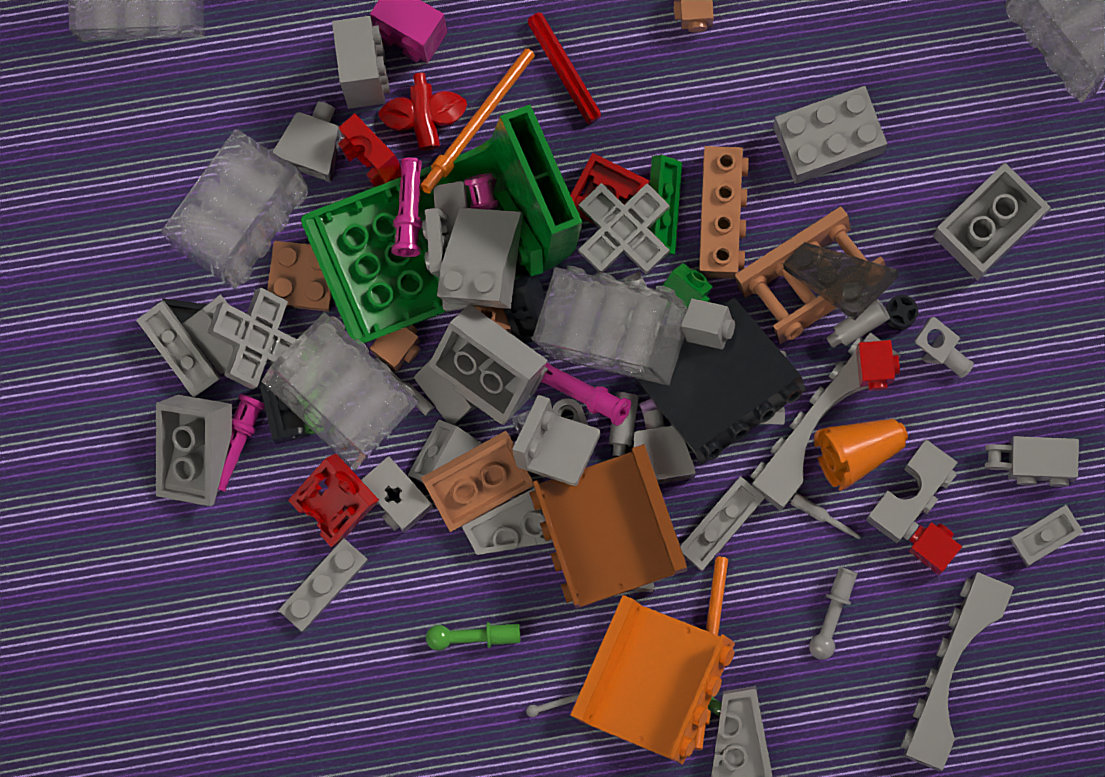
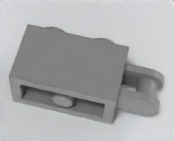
M1013 436L1009 441V445H985V451L988 452V462L985 463V469L1008 470V479L1017 480L1018 485L1031 486L1036 485L1037 481H1049V486L1068 487L1069 482H1074L1078 478L1079 439ZM1001 453H1009V463L1001 462Z

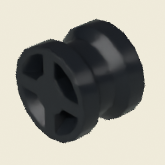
M906 295L893 297L885 308L890 317L886 324L897 331L910 328L918 315L916 302Z

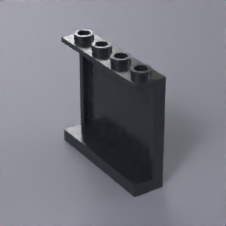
M735 298L724 304V306H728L732 319L735 321L733 336L726 340L723 350L687 342L683 333L630 371L636 386L643 394L646 393L692 449L700 465L708 460L717 458L723 449L733 442L745 438L751 429L760 423L769 421L779 409L786 404L794 403L806 391L800 373Z

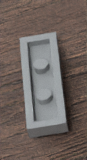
M161 301L136 320L192 397H196L221 378L165 301Z
M740 476L680 546L683 556L702 572L762 503L765 496Z
M343 538L278 611L304 633L369 560Z

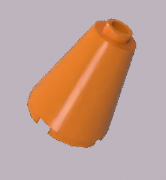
M895 419L833 426L816 431L814 434V447H821L822 456L817 457L825 477L833 487L840 486L839 490L842 491L903 450L906 445L905 441L908 440V434L905 426L901 422L898 423Z

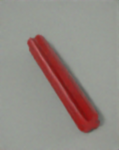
M541 12L530 16L527 19L529 27L584 120L588 124L598 120L601 117L599 108Z

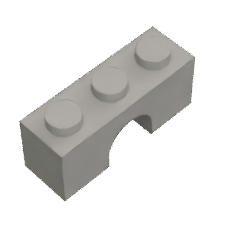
M926 439L904 468L917 481V495L914 498L905 500L887 491L866 521L896 543L902 537L909 540L919 526L915 519L921 511L925 514L929 513L938 500L934 496L935 492L940 486L946 489L957 475L952 469L958 462Z

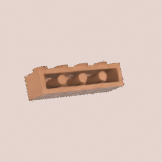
M704 147L699 272L706 278L735 279V274L738 273V270L744 269L745 251H739V239H745L746 220L740 219V209L747 206V189L741 188L742 177H748V158H742L743 148Z

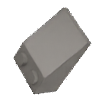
M460 208L441 264L437 297L449 304H470L471 306L511 309L523 213Z
M175 395L156 403V496L205 506L214 505L232 436V404L183 395Z

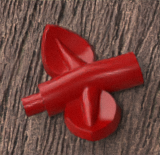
M425 73L413 74L414 86L410 87L411 99L405 97L392 99L379 110L378 115L381 121L394 131L401 132L414 128L419 150L437 149L440 147V141L435 124L444 126L457 122L466 110L467 101L460 95L450 91H441L432 95V85L427 84Z

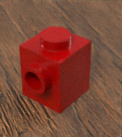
M891 340L858 343L856 356L860 387L868 386L869 391L887 389V384H892L895 380V375L900 374L898 355H893Z
M931 522L926 529L920 525L911 536L909 541L913 543V546L908 552L936 574L940 575L963 546L952 539L954 533L941 523L936 526Z

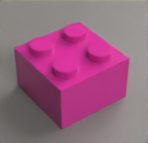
M378 0L370 13L373 26L379 25L382 43L388 46H392V44L399 46L403 49L402 53L415 62H418L420 59L428 64L447 34L444 14L421 0Z

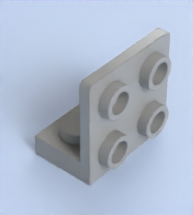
M538 395L512 449L516 466L572 486H577L600 437V430L555 415L550 399Z

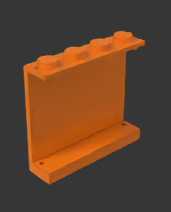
M622 595L570 716L580 722L683 764L687 756L690 757L694 750V738L698 728L702 727L707 720L709 712L707 708L712 696L715 697L720 690L722 683L720 677L725 666H728L734 657L735 651H733L735 643L723 634L720 637L642 606L634 599Z

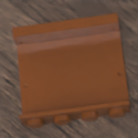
M645 444L633 447L632 452L586 467L577 486L554 479L539 484L537 480L533 481L535 490L529 492L535 511L542 509L545 521L541 522L540 526L545 541H553L556 552L550 555L556 572L563 570L567 583L561 584V588L566 602L573 601L575 609L687 571V565Z

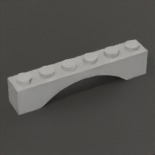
M869 333L865 340L860 337L854 342L848 351L852 354L848 362L843 364L840 361L829 375L833 379L826 390L820 386L809 401L813 404L809 412L804 414L801 411L790 425L794 430L787 440L781 436L770 451L774 454L767 465L761 462L750 476L755 480L752 486L780 511L785 508L803 483L805 449L810 435L818 422L833 406L846 397L868 389V386L860 387L856 347L860 342L881 341L872 333ZM892 349L893 355H898L900 359L901 355Z
M979 572L974 574L972 579L966 578L960 592V596L965 598L960 609L954 608L948 626L953 627L949 639L943 637L936 656L941 657L937 669H930L924 684L929 690L925 700L919 698L912 715L917 718L913 731L910 729L906 730L900 747L905 749L903 757L937 771L944 769L955 741L948 711L949 685L954 667L971 640L985 627L1003 617L1014 589L1013 586Z

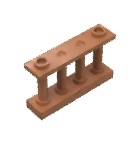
M841 206L735 274L736 283L742 295L746 298L751 294H758L777 319L778 323L773 325L776 339L780 344L786 340L797 338L803 332V329L865 289L877 286L887 276L883 258L880 256L869 263L847 235L851 230L849 217ZM832 242L839 244L859 270L845 280H842L820 252L822 248ZM805 259H810L832 287L817 298L794 269L796 265ZM779 276H784L805 304L790 315L767 286L768 283Z

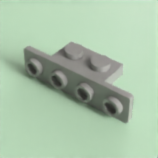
M462 181L436 185L433 189L435 208L425 210L426 220L422 223L424 237L428 240L425 263L430 273L440 278L441 264L459 209L468 208L466 185ZM442 300L445 311L461 310L468 306L449 304Z

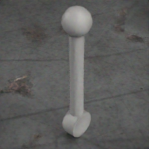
M580 692L543 705H529L526 713L529 717L533 718L539 712L575 702Z

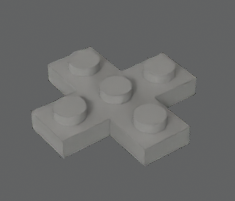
M601 183L579 204V209L600 229L578 249V252L600 274L625 253L647 275L670 251L649 230L670 208V205L648 184L640 189L624 205Z
M259 288L254 292L247 314L225 302L217 305L207 333L234 346L224 376L250 389L258 387L266 363L283 372H295L304 343L278 330L288 301L263 288Z

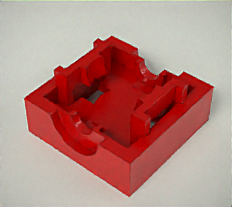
M355 113L338 127L344 138L338 143V146L342 149L347 160L350 162L356 157L366 168L373 167L366 175L373 187L401 177V165L395 154Z
M592 153L571 193V197L581 220L597 226L579 209V204L601 183L618 200L621 197L628 202L646 184L649 185L650 180ZM588 180H590V183H589L587 189L585 190L583 196L581 197L580 195H581V193H582V191H583V189H584L586 183L588 182Z
M335 453L323 460L288 501L299 513H306L307 516H312L316 519L317 526L321 530L319 535L330 547H333L340 543L343 538H346L377 504L379 499ZM325 480L324 483L328 489L322 494L320 490L323 488L319 484ZM347 516H348L349 519L343 524L342 522H343V521L347 518Z

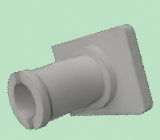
M930 317L914 340L915 344L926 352L922 360L925 363H944L959 378L965 377L974 365L973 361L954 348L960 337L937 318ZM933 329H937L942 335H939L932 346H930L927 341L928 333Z

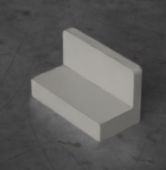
M221 294L182 323V326L220 374H223L229 364L234 346L207 333L217 305L222 302L227 303Z
M429 361L414 376V379L445 421L456 425L468 412L478 407L453 390L454 384L429 367Z
M438 419L408 476L423 483L421 477L479 446L481 442L459 427Z

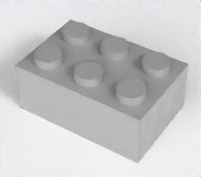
M370 16L332 21L339 79L348 109L386 104L384 94L390 93V87L384 65L386 57L379 25L373 26Z
M865 86L776 116L773 124L794 184L884 154L887 146V141Z
M1004 163L937 227L933 237L978 281L1045 217L1051 207Z
M469 304L449 323L428 366L507 422L526 402L548 360Z

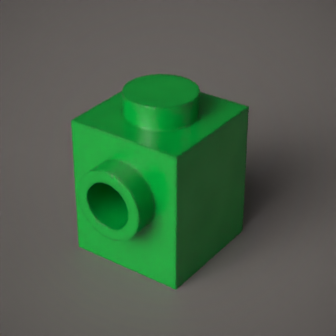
M682 263L672 271L656 296L684 318L691 299L710 301L707 294L713 286L707 282L706 277L702 273L692 270Z

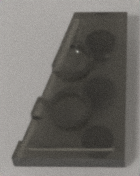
M806 242L783 263L786 272L853 320H856L899 277L897 269Z

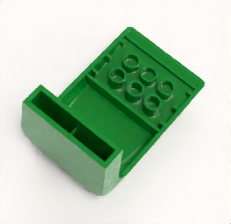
M531 104L501 115L492 137L482 145L459 155L454 161L452 171L447 177H442L437 185L460 181L465 183L464 179L492 173V177L497 180L493 195L505 190L508 192L519 212L523 213L524 220L543 249L544 273L559 265L575 251L583 222ZM431 166L421 169L420 185L431 172ZM401 177L306 213L301 219L302 226L349 337L356 345L372 341L448 312L443 309L442 299L437 297L439 278L431 274L426 267L425 253L428 251V240L424 237L423 229L421 228L418 232V246L421 248L420 255L402 257L391 252L396 237V228L393 226V220L398 216ZM466 185L467 206L470 208L472 198L469 186ZM420 188L418 217L423 223L426 220L425 210L435 208L434 191L432 190L428 194ZM518 260L515 280L522 277V273L526 269L525 265L518 263Z

